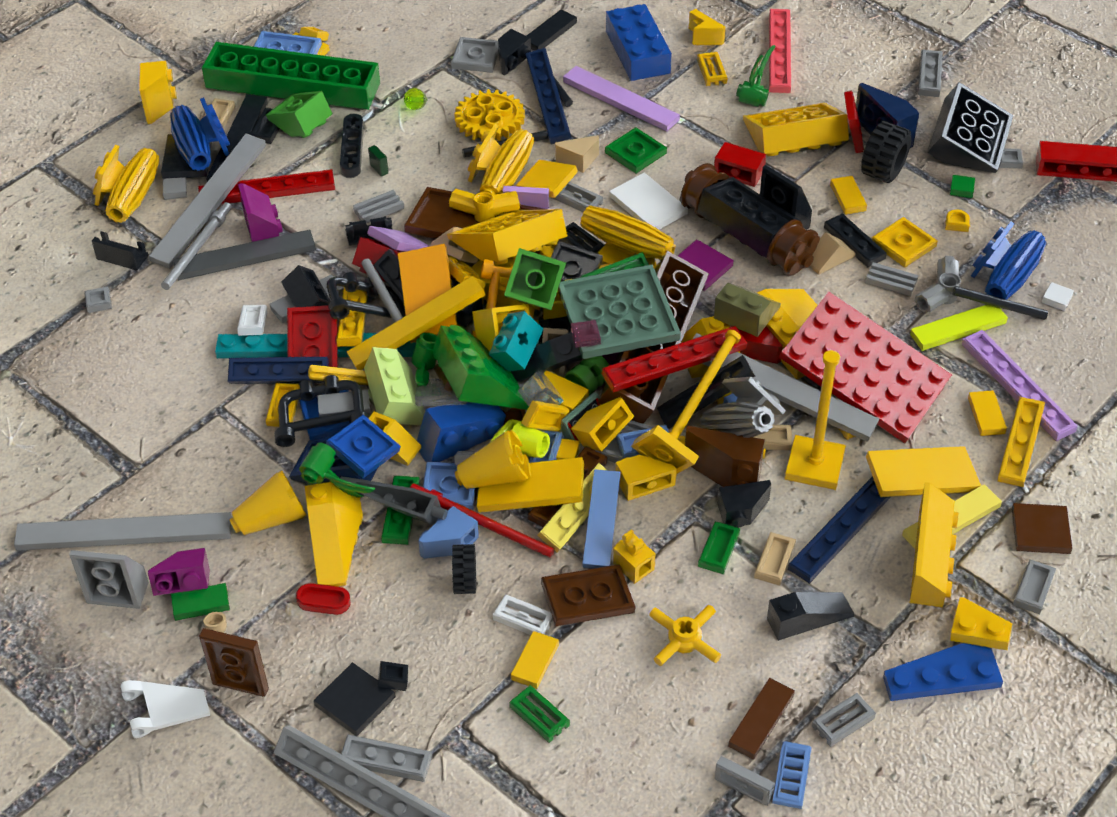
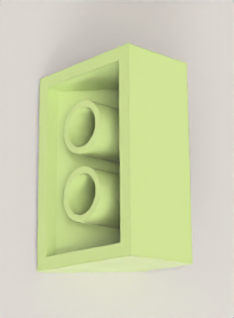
M373 347L364 370L376 412L395 419L399 424L421 425L425 410L412 368L397 349Z

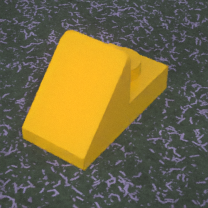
M697 9L689 12V29L693 31V45L724 44V25Z

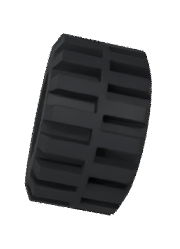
M882 121L873 130L865 146L861 161L862 173L886 183L892 182L900 173L907 159L911 146V131Z

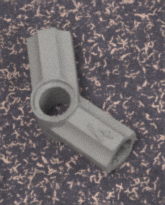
M945 256L942 259H938L937 283L915 296L918 309L923 313L931 312L942 304H952L957 300V296L952 295L955 286L960 287L961 279L959 277V261L955 260L954 256Z

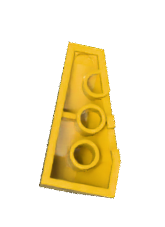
M332 482L304 486L317 583L337 587L345 586L352 563L354 546L358 540L357 534L363 520L360 497H354L345 493Z

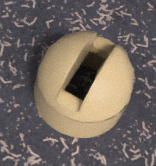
M221 612L209 613L203 620L206 629L222 633L226 631V616Z

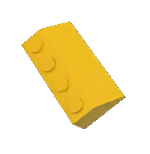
M929 482L924 484L919 509L909 603L943 608L945 597H951L952 581H947L948 574H953L954 558H950V551H955L957 535L952 534V528H957L959 512H954L955 501Z

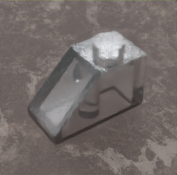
M541 370L537 371L518 390L528 406H530L532 400L558 405L564 401Z

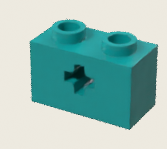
M525 311L510 313L504 318L501 330L493 341L489 355L507 371L523 370L526 368L544 329Z

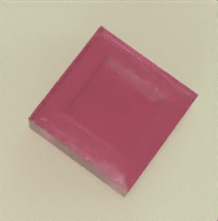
M596 320L571 323V332L576 348L601 344Z

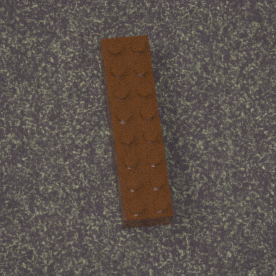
M667 250L655 267V272L681 332V340L619 352L614 364L681 343L709 273ZM668 375L616 392H612L606 382L598 403L603 405L620 397L634 415L632 421L644 424L656 407Z

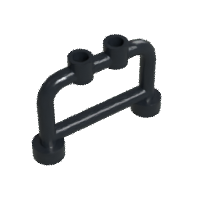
M348 272L343 277L335 276L327 281V290L331 299L328 309L333 319H344L348 316L350 310L392 318L386 307L340 298L337 286L345 287V290L348 292L361 290L366 291L372 297L379 295L369 277L365 281L357 280L353 272ZM385 286L402 317H405L406 313L403 302L390 287Z
M335 375L326 376L324 384L314 386V382L311 380L301 381L299 389L287 392L279 401V428L274 432L275 444L280 447L292 446L296 441L295 432L347 421L352 423L362 415L369 418V414L364 412L363 394L360 385L351 380L339 381V378ZM342 390L352 391L354 410L289 423L288 406L292 401L298 399L311 401L318 395L339 393Z

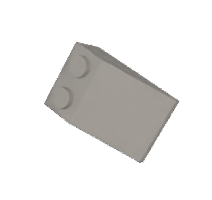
M70 551L69 555L87 604L140 609L149 583L143 565L125 555Z

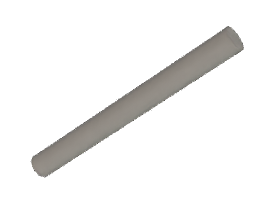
M364 259L361 263L393 321L397 322L403 318L370 259Z

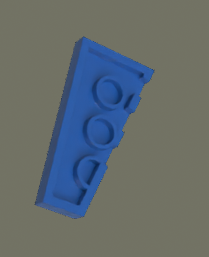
M961 643L885 670L883 675L890 701L1001 688L1003 684L992 648Z

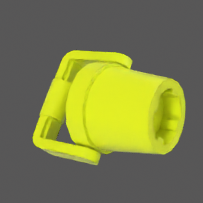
M513 419L508 420L491 439L493 441L504 432L513 430L523 445L519 447L522 454L535 458H543L548 452L550 437L547 433L535 428L526 427L521 421Z

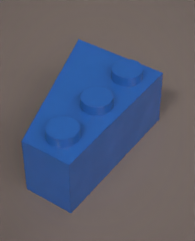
M466 401L427 408L417 438V442L421 445L419 453L426 463L444 461L456 455L458 451H465L493 438L503 426L506 415L499 406Z

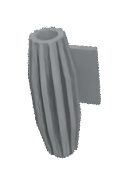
M754 377L724 379L722 383L737 397L736 402L722 403L706 410L700 418V425L704 429L732 433L737 436L743 435L746 438L755 437L772 429V425L775 423L774 415H783L786 410L779 404L780 401L777 397L767 393L762 388V383Z

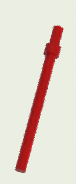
M415 483L410 486V488L437 496L441 508L449 510L454 506L477 520L478 525L549 558L554 553L555 548L443 497V493L434 489L430 491Z

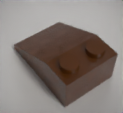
M693 426L686 427L685 446L699 456L691 468L722 487L759 482L765 439L746 438L743 435L737 436L732 433Z

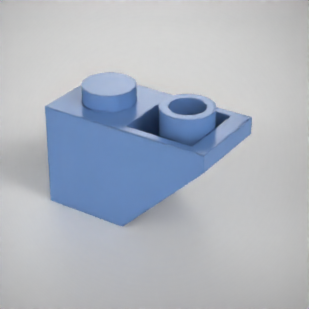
M452 506L448 510L445 520L438 518L429 530H425L418 540L420 556L424 559L452 556L453 545L473 544L479 538L478 521Z

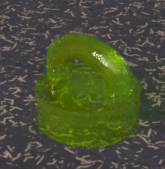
M417 88L409 89L404 96L405 105L412 110L422 109L428 101L425 93Z

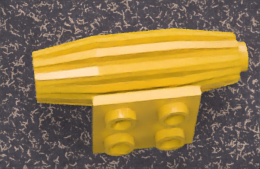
M494 124L490 131H485L481 140L482 144H477L472 156L475 159H472L467 169L470 172L468 181L471 183L479 170L485 171L479 192H488L492 195L502 194L503 186L514 185L528 162L534 144V137L527 130H516L501 146L495 140L499 125Z
M115 145L111 153H106L103 166H98L95 173L97 183L93 189V195H96L94 205L99 206L106 193L110 192L105 209L106 215L110 220L112 219L114 222L119 223L125 222L140 206L151 187L160 159L159 155L150 148L140 149L124 166L118 161L120 146Z
M589 205L581 217L580 225L582 228L607 242L597 253L603 255L601 264L616 263L641 252L645 258L650 257L661 260L667 250L673 254L675 252L676 245L673 238L654 226L621 212Z

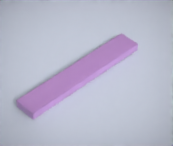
M575 66L563 76L564 83L666 132L680 119V114L578 66Z
M983 330L963 338L962 345L1017 402L1019 397L1045 402L1040 425L1055 441L1076 432L1078 426Z

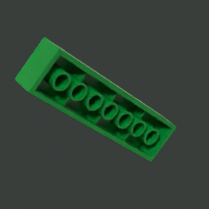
M215 42L202 66L206 88L284 99L295 93L322 91L329 105L369 110L380 85L379 65L376 62Z

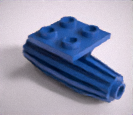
M204 97L200 101L206 116L201 120L197 118L188 106L177 105L170 112L171 133L179 153L187 164L197 171L205 170L206 167L210 166L209 142L219 141L225 156L229 155L226 146L230 145L212 104L207 105Z
M1012 221L1005 229L1003 227L999 228L993 236V239L996 241H989L983 249V253L986 255H979L972 265L976 269L971 274V277L975 278L983 266L992 268L993 271L985 287V292L988 295L1006 300L1024 285L1039 264L1047 244L1046 238L1042 233L1030 230L1011 245L1006 235L1014 226Z

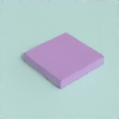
M369 226L367 232L369 236L396 251L406 252L430 247L403 231Z

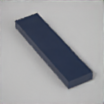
M328 357L229 358L228 383H300L303 380H311L308 377L310 365L329 367ZM311 380L314 383H324V381Z

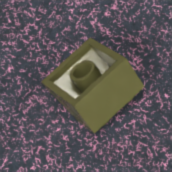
M727 283L715 298L714 319L731 326H736L738 329L758 337L781 307V303L739 285Z

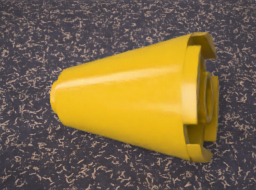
M513 430L504 432L458 464L457 471H455L458 484L460 486L463 485L466 489L529 479L531 477L527 454L523 455L519 448L523 445Z
M281 470L275 473L231 512L233 518L229 520L236 533L241 531L243 535L303 519L307 514L290 482Z

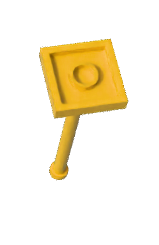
M728 330L725 334L726 339L670 433L657 425L637 437L631 445L633 449L643 456L674 465L676 467V474L696 463L699 456L681 443L678 438L732 347L741 339L740 334L734 330Z
M826 351L823 355L825 367L814 438L795 435L785 473V480L833 490L837 488L846 447L844 444L824 441L835 368L840 361V355L836 351Z

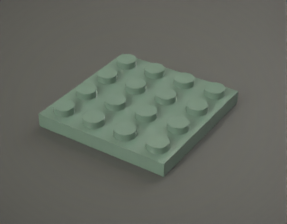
M653 264L560 282L558 291L583 359L681 340V332Z

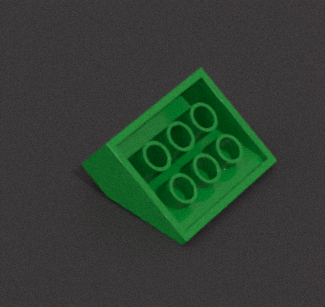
M440 326L432 352L459 401L528 410L530 403L512 373L507 371L489 355V350L481 341L460 326Z

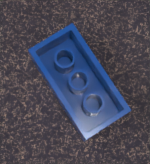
M646 4L606 11V33L630 81L671 74L672 53Z

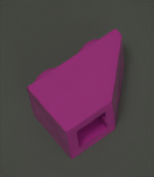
M205 548L178 551L148 570L153 596L206 589L209 585L210 568Z

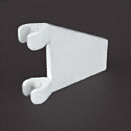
M132 680L121 683L122 696L125 701L134 700L144 694L150 717H138L130 721L131 732L134 738H141L153 730L210 716L203 689Z

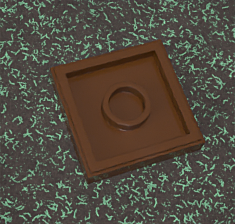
M1013 503L1012 517L1016 551L1071 554L1073 548L1067 506Z

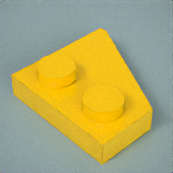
M960 597L950 641L1008 651L1012 623L972 601Z

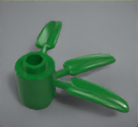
M775 45L769 48L765 56H758L752 68L749 82L744 81L743 85L739 84L736 92L739 102L759 107V105L765 106L769 90L765 89V86L760 85L765 65L775 49Z
M422 333L417 338L411 359L412 364L417 368L415 374L416 383L424 387L429 382L428 370L433 369L437 361L432 352L437 336L432 333Z
M317 443L316 446H313L299 467L301 477L307 481L308 485L320 484L324 478H327L340 490L354 497H364L361 493H371L375 490L374 487L342 480L330 470L335 462L334 456L336 452L324 443Z

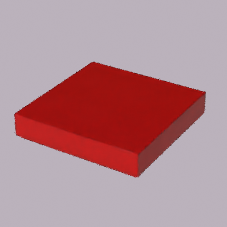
M851 90L844 92L847 117L855 152L861 153L864 150L861 125L854 94Z

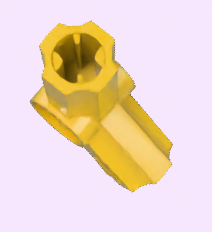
M455 189L449 200L450 207L473 214L478 222L492 219L496 215L520 210L516 191L492 195L488 192L473 194Z

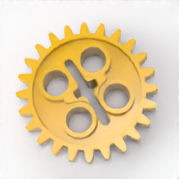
M487 89L486 93L479 90V95L471 93V98L464 97V102L459 101V106L455 107L456 128H459L460 133L465 132V137L472 135V140L477 138L482 140L485 131H490L494 124L499 125L495 136L498 141L503 136L508 139L509 133L513 134L516 130L521 129V125H524L525 109H523V104H520V99H514L513 94L507 96L506 91L499 94V90H496L494 93H491L490 89Z

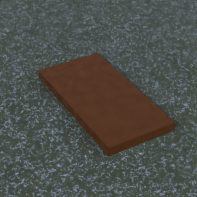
M427 187L406 221L404 228L405 233L436 239L453 227L463 229L480 222L475 220L473 214L459 211L449 206V200L453 191ZM520 204V210L542 209Z

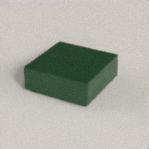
M377 146L369 147L370 165L381 177L388 174L387 156Z

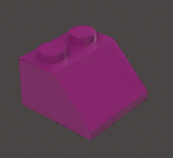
M243 183L238 184L251 242L279 236L283 229L280 219H275L278 217L276 204L271 205L268 195Z

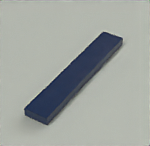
M546 48L526 53L550 143L555 144V142L572 139Z
M873 476L788 564L787 570L810 584L891 498L880 497Z

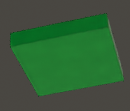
M635 127L607 145L605 153L637 174L667 154V147Z

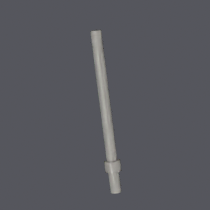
M223 203L218 211L213 212L209 218V223L161 283L163 289H170L214 230L223 224L226 219L225 216L231 209L229 203Z

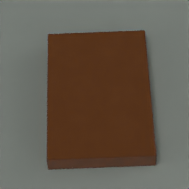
M620 564L541 578V585L555 627L635 613L636 607Z
M203 628L199 638L212 684L265 697L269 687L258 641Z

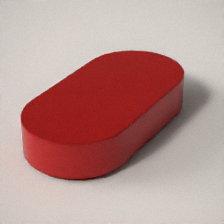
M308 583L302 585L296 592L297 604L304 611L339 615L346 612L351 605L350 594L343 587Z

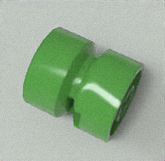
M602 356L586 358L569 370L565 375V379L589 389L590 396L598 387L606 383L601 374L602 368L610 365Z

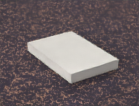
M645 172L610 190L609 197L632 217L646 222L658 230L688 214L687 207L682 206L679 200Z

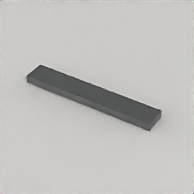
M311 230L196 254L180 274L178 281L315 251L316 247ZM181 257L173 259L174 266L178 263Z

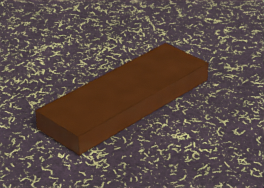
M769 678L730 738L728 747L754 760L794 697L795 690Z

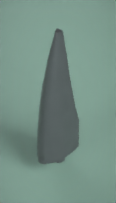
M342 476L340 478L351 483L374 487L375 490L373 492L361 494L411 518L434 525L438 518L445 520L448 511L440 508V502L435 495L414 488Z

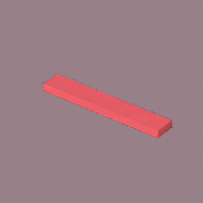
M770 9L769 48L772 45L776 47L769 57V92L791 93L790 10Z

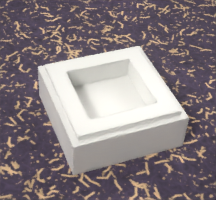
M1051 282L1043 296L1042 303L1065 311L1073 297L1074 290Z

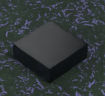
M380 661L378 687L406 691L408 665Z

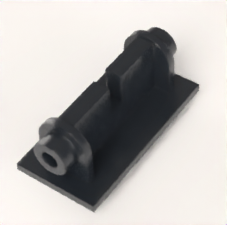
M383 216L370 219L371 225H367L366 220L349 222V225H345L349 246L357 245L360 237L375 239L367 234L369 226L392 229L391 218Z

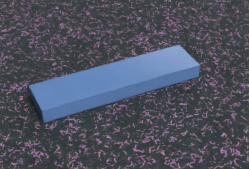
M594 469L583 568L594 569L610 566L621 472Z

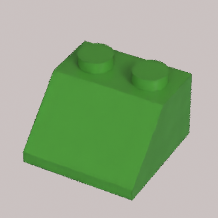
M316 91L292 94L266 114V117L289 136L305 138L313 133V129L325 124L326 119L333 113L323 92Z
M519 248L504 296L528 305L552 310L566 263Z

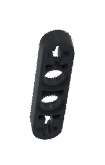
M355 113L347 115L343 120L340 169L341 174L346 178H354L361 172L364 123L363 117ZM349 137H358L353 140L348 139ZM349 151H356L354 154H347Z

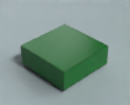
M953 175L950 195L973 198L975 177Z

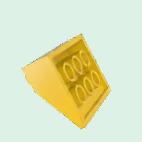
M827 103L743 116V121L757 149L765 153L766 156H776L781 151L794 153L800 151V148L805 147L808 149H818L823 144L836 146L841 145V141L849 140L847 114Z
M562 209L515 210L448 233L447 237L480 260H493L494 265L508 262L507 258H516L519 248L531 252L539 251L542 249V245L551 246L557 244L559 239L567 237Z
M764 289L757 292L781 303V307L766 326L783 345L782 350L817 307L815 301L804 289ZM781 359V362L796 379L805 376Z

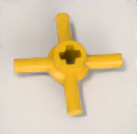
M707 605L694 619L680 617L675 621L656 607L653 608L649 616L669 630L668 639L670 641L654 657L655 663L662 666L676 651L690 653L693 650H697L712 662L717 663L721 658V653L701 640L702 631L700 629L716 613L714 607Z

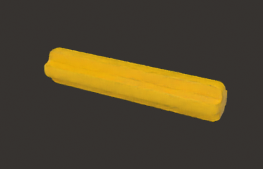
M310 365L308 369V377L311 380L324 381L326 376L335 375L339 378V381L351 380L359 385L369 386L364 370Z

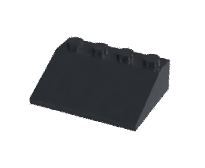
M958 82L944 99L927 153L945 164L996 173L999 169L1014 115Z

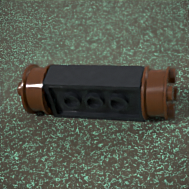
M710 163L702 164L694 171L691 170L686 174L679 199L682 206L688 209L693 208L697 216L714 223L724 232L738 239L742 244L752 248L757 254L767 258L768 263L772 266L779 265L782 267L784 274L788 276L795 275L804 267L808 268L814 260L812 255L820 241V237L815 230H806L803 228L801 220L734 177L730 178L724 172H716L715 167Z

